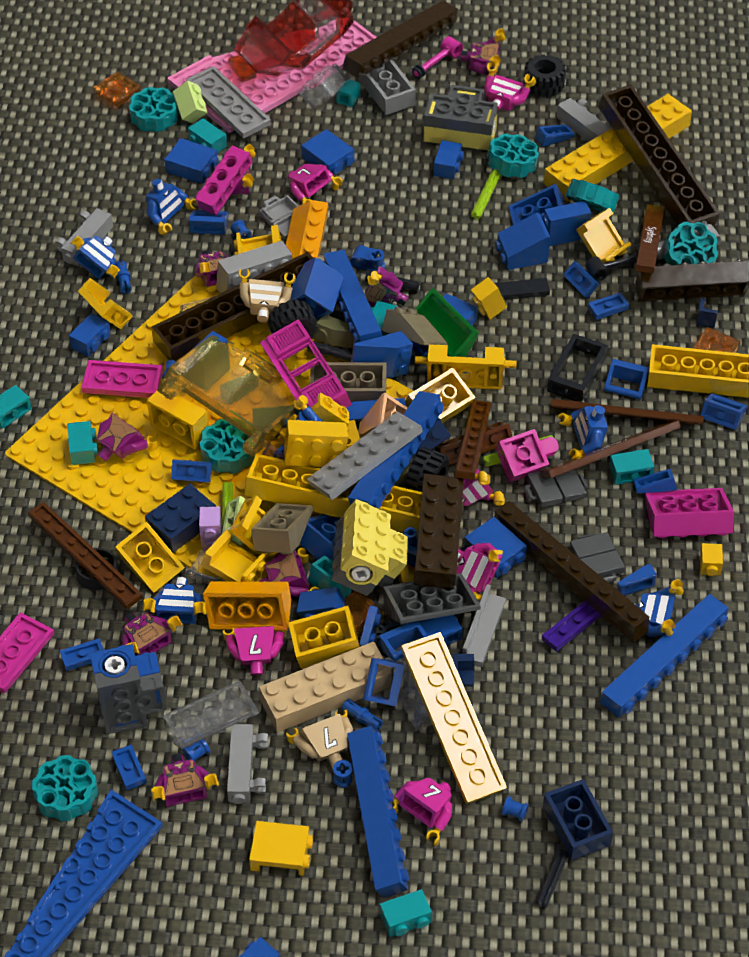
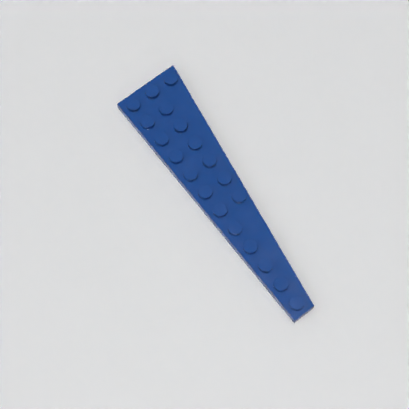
M110 790L99 807L98 814L87 826V831L82 839H79L76 843L73 853L70 857H67L62 865V869L57 873L28 918L27 925L22 932H19L15 939L16 942L4 957H50L163 827L162 822L118 793Z

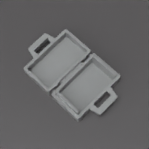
M288 195L282 199L274 196L264 201L266 207L260 209V216L270 226L278 225L281 237L287 240L293 209L298 207V205Z

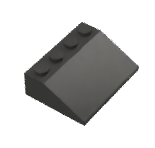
M462 573L456 575L454 589L413 585V582L383 587L384 608L389 618L400 624L481 610L479 602Z

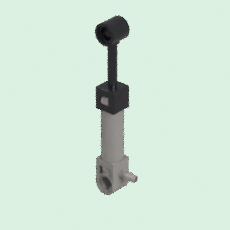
M702 221L701 223L705 224L707 226V229L711 233L715 234L718 240V246L721 243L720 235L715 230L713 225L707 224L706 221ZM694 230L695 235L700 236V233ZM664 241L659 242L655 265H657L658 260L664 259ZM640 244L634 246V254L607 263L602 262L599 257H592L585 263V268L597 282H600L608 276L609 269L633 262L637 263Z

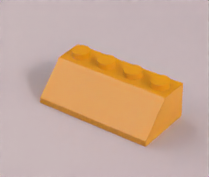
M310 200L293 209L286 241V247L292 253V259L306 252H309L313 258H320L328 218V202Z
M210 582L203 593L210 629L274 626V630H288L289 628L288 622L291 609L289 582Z

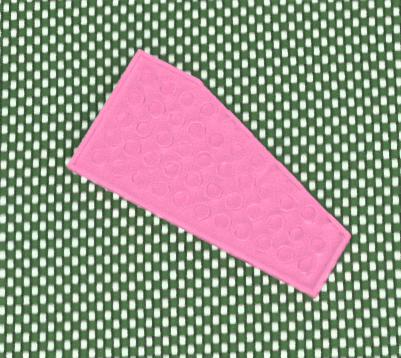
M352 18L332 22L331 26L309 32L306 29L284 35L283 39L264 44L258 42L239 47L234 52L216 57L206 56L168 77L167 80L176 89L185 83L187 78L215 66L261 111L266 113L342 70L345 55L375 39L376 36ZM206 103L207 116L228 133L235 131Z

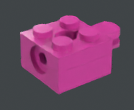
M535 429L499 441L495 449L510 483L527 477L529 473L545 470L549 465L547 457L553 456L557 452L559 445L553 437L539 440Z

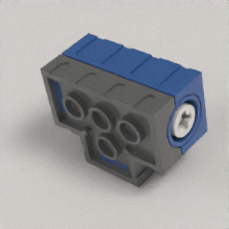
M133 644L90 653L106 735L148 726L146 714L167 710L156 652L135 656Z

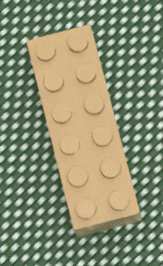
M371 642L259 686L260 701L276 732L278 733L342 707L347 699L353 702L363 699L371 658L384 659L376 644ZM378 665L373 694L391 687L392 672L386 665Z

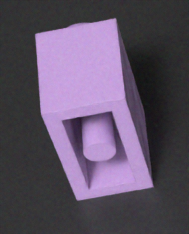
M220 506L200 507L199 528L202 550H208L222 535Z

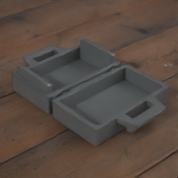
M575 470L553 478H542L541 472L538 471L527 474L526 479L529 485H525L523 489L529 500H537L540 507L543 508L562 503V500L568 502L585 498V489L588 486L582 474L577 475Z
M608 532L597 535L592 533L570 541V548L573 554L607 582L616 581V574L625 572V566Z

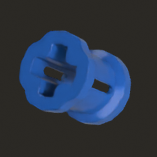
M243 220L233 222L230 228L234 234L240 232L241 239L252 237V232L246 228Z
M199 737L197 742L191 746L182 748L186 759L194 760V762L204 754L208 755L211 753L208 744L202 737Z
M346 760L337 761L333 766L334 784L340 788L348 787L353 779L351 774L352 765Z
M508 796L502 809V815L508 814L519 818V821L523 822L529 804L512 800V797Z

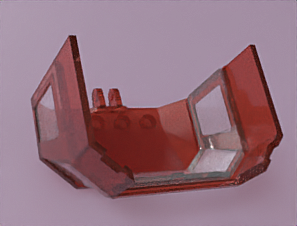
M293 0L280 15L266 25L255 15L251 22L246 25V30L233 50L259 74L280 76L286 71L302 70L339 40L354 22L351 10L353 8L352 1Z

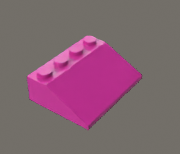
M723 488L683 489L645 493L650 528L654 537H687L688 535L703 537L707 536V534L724 536L727 533H733L734 510Z

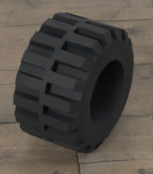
M541 54V56L531 57L524 67V77L529 74L530 79L528 81H531L533 76L536 80L535 85L529 88V93H534L535 96L551 97L561 92L565 86V63L552 55Z
M289 300L286 303L279 304L278 307L273 308L274 311L269 313L270 317H268L267 324L271 334L298 319L311 339L317 333V321L311 307L305 301Z
M422 448L415 456L406 478V489L422 492L424 474L447 476L449 457L430 448Z

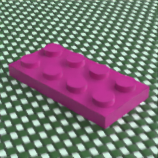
M88 360L81 387L82 393L150 398L159 389L163 368L162 365Z
M21 612L0 636V691L4 694L54 635V629Z

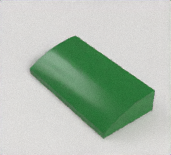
M432 287L415 309L418 314L426 317L447 342V354L450 357H466L474 345L479 332Z

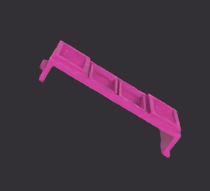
M299 319L260 342L265 354L269 356L296 400H298L299 396L304 395L308 399L306 406L312 407L318 402V394L323 393L340 406L347 408L352 405L347 392ZM309 346L316 358L290 372L283 360ZM320 363L327 375L300 389L294 378Z

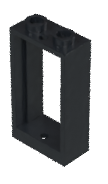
M573 334L548 378L547 392L576 402H583L607 358L608 345ZM573 349L597 356L582 384L559 377Z

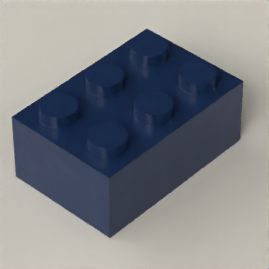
M188 484L145 515V521L174 553L200 533V507H216V505L192 484Z
M584 779L544 793L543 808L565 850L568 851L571 861L611 846L613 831Z

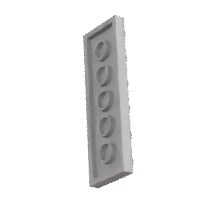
M215 66L186 79V81L198 84L203 100L242 138L271 125V119Z
M397 411L307 479L309 485L333 500L423 432L421 425Z

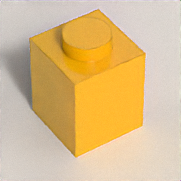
M702 543L700 575L721 576L723 567L722 544Z

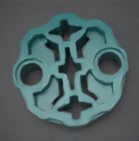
M147 87L138 93H134L130 98L129 111L131 122L136 124L142 131H164L178 121L179 108L175 96L169 89Z
M501 134L490 142L487 156L489 159L488 165L491 169H497L500 175L506 177H526L536 169L539 157L537 152L538 146L535 142L519 134Z
M571 179L565 195L567 196L566 198L575 202L586 201L588 207L598 211L610 208L613 213L619 199L617 193L607 188L577 179Z
M683 222L666 237L663 244L665 247L664 259L671 266L679 265L682 261L689 264H697L699 262L714 263L718 256V240L715 234L707 229L705 224L700 222ZM694 230H697L700 236L695 235Z
M239 419L216 420L211 426H206L202 431V439L200 441L201 458L204 462H212L213 471L233 474L241 472L243 468L253 463L257 450L256 434L254 430L247 426L246 422Z
M62 755L55 760L46 761L38 768L39 772L32 781V790L40 812L47 818L54 817L59 821H72L73 818L85 815L92 809V803L98 797V785L96 776L91 770V765L87 761L75 759L71 755Z

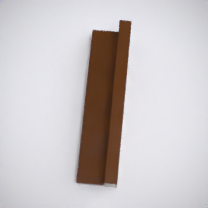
M499 421L487 426L481 453L495 449L499 441L513 437L509 423ZM464 435L445 441L433 448V450L449 457V465L458 462Z

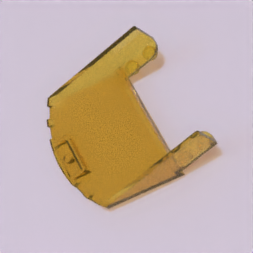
M211 335L169 367L157 391L168 400H173L182 391L247 434L249 438L243 444V451L255 456L264 447H268L287 423L289 417L296 412L297 409L294 407L296 399L275 366L246 348L242 351L233 347V342L228 341L226 344L218 341V337Z

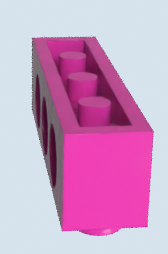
M233 145L225 152L222 161L216 165L213 174L206 180L204 187L196 195L195 200L200 209L217 216L253 163L249 152Z

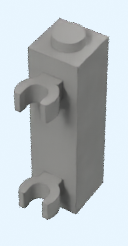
M569 98L558 104L557 118L588 142L612 128L608 121L604 124L587 111L584 105L588 104L585 99L575 102Z
M98 208L91 215L87 211H82L79 217L83 218L80 221L82 225L68 241L62 237L55 241V243L59 244L56 249L62 252L63 260L69 264L79 266L80 264L72 259L78 250L70 242L76 236L82 239L88 237L92 239L98 236L103 239L113 228L112 214Z
M253 724L231 725L227 794L228 802L235 804L250 803L251 792L258 794L266 793L265 778L252 780L253 747L260 749L268 748V734L260 733L254 735Z

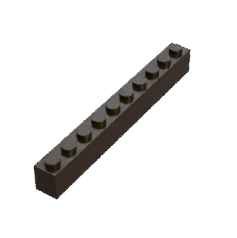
M444 0L346 54L342 69L356 78L366 75L368 72L377 69L382 64L387 63L394 57L454 24L457 20L458 8Z
M508 501L494 511V517L527 545L526 553L583 601L587 602L588 605L594 608L595 611L633 643L649 631V616L514 504Z

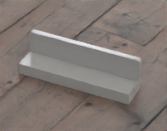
M488 584L480 601L481 610H477L463 646V654H474V665L480 667L483 666L506 603V598L490 594L491 585Z

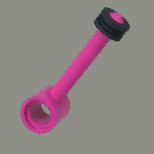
M447 36L441 43V52L422 66L418 64L412 68L413 76L416 79H421L425 76L427 69L446 55H450L453 58L459 57L463 51V44Z

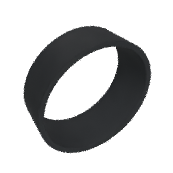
M94 548L101 556L114 561V568L120 573L119 565L113 553L107 549ZM76 562V579L81 586L90 590L105 589L95 579L82 575L79 571L80 565Z

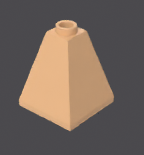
M383 393L360 422L358 429L360 439L397 411L404 414L408 407L388 394Z

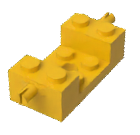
M429 344L427 357L415 356V364H426L428 368L427 383L454 368L468 388L502 390L503 371L505 368H516L517 360H505L504 348L485 347V358L449 357L447 356L448 345Z

